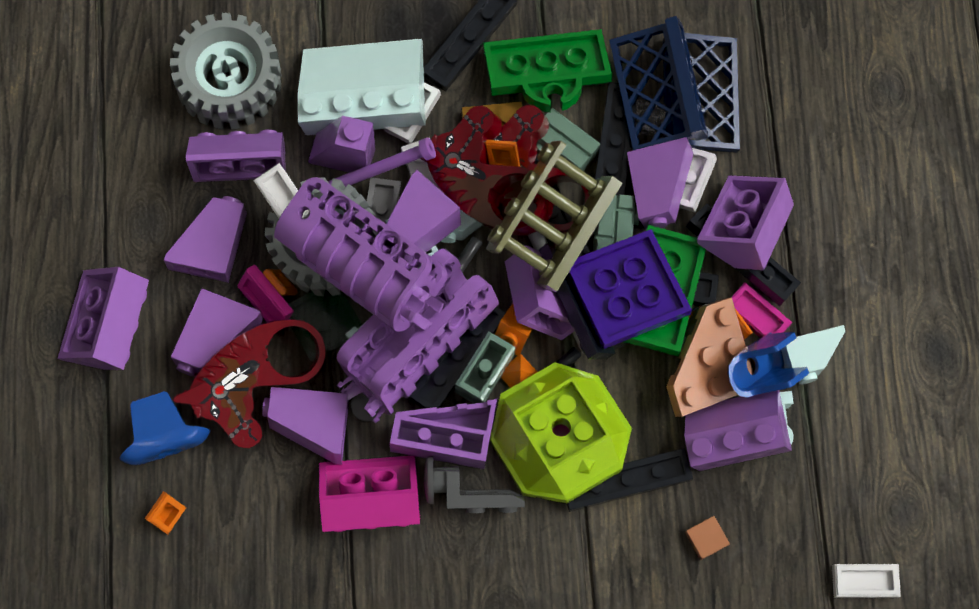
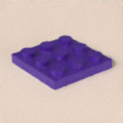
M652 229L578 257L568 273L603 349L691 315L692 312Z

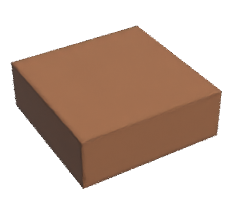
M715 516L685 532L700 560L730 545Z

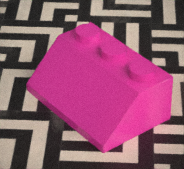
M415 456L342 461V465L332 462L319 463V503L322 531L342 532L352 529H376L378 527L390 526L406 527L420 524Z

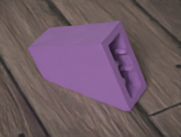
M342 115L316 133L308 162L349 173L370 165L375 152L373 123Z
M687 137L627 152L638 217L645 229H647L648 225L663 229L667 227V224L676 222L680 201L693 158V149Z
M416 170L410 177L387 225L427 252L461 225L460 207ZM387 239L383 243L390 250L395 245ZM407 253L402 257L408 263H411L413 257Z
M224 196L222 199L213 197L166 253L164 262L168 270L229 283L247 215L244 204L240 200L229 196Z
M525 245V247L542 257L538 250ZM516 255L508 258L505 261L517 323L560 340L575 331L574 327L569 323L568 314L556 292L545 290L536 284L541 277L539 271Z
M201 288L171 355L173 362L177 365L176 369L184 374L194 376L195 372L198 373L203 365L226 343L239 334L260 325L263 320L261 312Z
M271 387L270 398L265 397L263 402V417L268 418L269 428L332 463L342 465L349 409L348 394Z

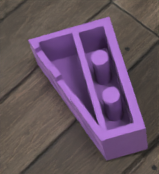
M497 399L468 405L467 403L457 404V406L445 408L433 407L396 412L390 439V452L421 458L433 456V460L484 469Z

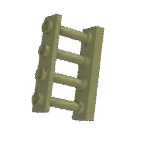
M562 141L547 143L540 150L537 157L540 161L535 169L530 170L523 178L521 192L517 198H512L504 210L506 216L502 223L496 225L490 232L487 239L489 244L486 247V250L498 254L501 253L503 248L507 249L539 271L541 277L536 284L545 290L556 292L623 184L614 176H601V178L595 180L562 157L561 153L566 147V144ZM553 166L588 190L590 196L584 205L579 207L544 183ZM537 193L572 217L573 224L568 232L561 233L528 210ZM520 220L556 244L555 248L557 250L552 259L546 261L511 237Z

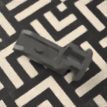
M433 456L426 459L424 467V492L428 504L434 505V493H446L447 509L466 508L467 513H484L485 508H498L499 512L513 513L518 511V507H525L523 495L511 489L460 490L459 466L433 467Z

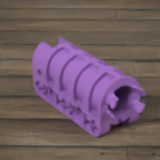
M312 177L302 184L281 214L275 227L274 238L295 252L299 261L395 331H404L414 323L423 330H427L432 325V322L423 317V313L428 306L440 313L444 306V303L435 297L447 280L446 268L421 248L323 179ZM314 189L323 193L320 199L311 194ZM337 205L346 210L344 216L334 210ZM310 209L309 217L303 219V212ZM356 218L365 223L362 229L353 224ZM372 230L378 232L375 238L369 235ZM386 239L395 244L392 250L383 245ZM405 253L413 257L411 263L402 258ZM431 270H434L435 274H437L436 278L429 274Z
M440 249L431 256L446 268L447 280L435 297L444 303L441 312L439 313L428 306L422 315L432 322V325L427 330H423L414 323L408 329L397 332L378 317L372 315L343 344L337 354V361L348 376L343 382L339 381L337 387L341 388L346 383L352 381L345 389L341 390V393L348 394V400L363 393L369 399L364 409L370 416H375L373 419L374 423L380 421L379 417L383 413L391 415L394 412L392 406L402 396L408 398L416 390L415 383L424 374L429 376L439 366L437 360L445 352L452 353L461 344L459 338L467 330L473 331L499 305L492 285L479 275H474L467 280L460 269L459 260L446 249ZM434 270L430 271L429 274L436 278L437 274H435Z

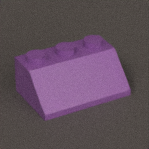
M262 130L259 134L233 131L228 135H215L214 133L205 132L195 137H189L186 162L193 181L256 179L279 163L286 171L283 133H277L275 130Z
M728 176L697 238L698 244L734 268L764 270L794 206L786 178Z
M120 267L83 270L57 359L103 370H124L125 364L130 357L129 349L133 335L138 328L141 307L147 297L146 289L149 280Z
M779 390L757 394L748 398L740 396L727 399L685 415L684 436L690 467L698 471L792 451Z

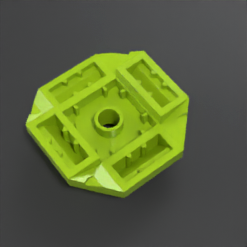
M554 362L500 394L490 443L523 496L569 503L622 471L632 427L599 376ZM562 424L567 426L570 432L566 436L560 437L555 435L552 429Z

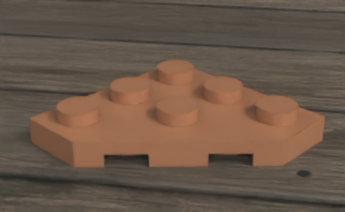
M732 297L704 305L697 312L695 317L697 322L691 335L687 336L678 357L681 361L675 375H671L666 386L675 417H683L738 395L729 382L728 365L746 345ZM748 358L747 369L749 373L753 375L754 373L751 366V362Z

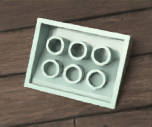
M422 39L303 49L298 86V123L305 135H316L317 132L342 115L372 122L374 130L384 129L385 127L401 128L411 127V125H426Z

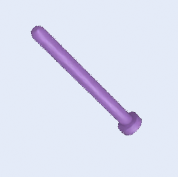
M426 137L419 140V146L334 179L341 180L345 187L348 184L353 185L420 158H424L427 161L436 157L435 147L430 138Z

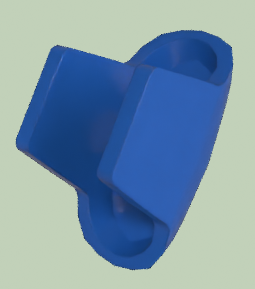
M770 332L746 346L731 360L728 365V378L733 390L739 396L748 398L757 394L790 388L809 374L808 367L784 368L781 349L797 338L795 332L773 334ZM748 358H752L755 362L756 369L753 375L747 369Z
M164 391L133 401L130 407L134 441L121 454L120 461L137 466L177 454L202 444L207 439L210 430L204 427L186 425L168 392Z

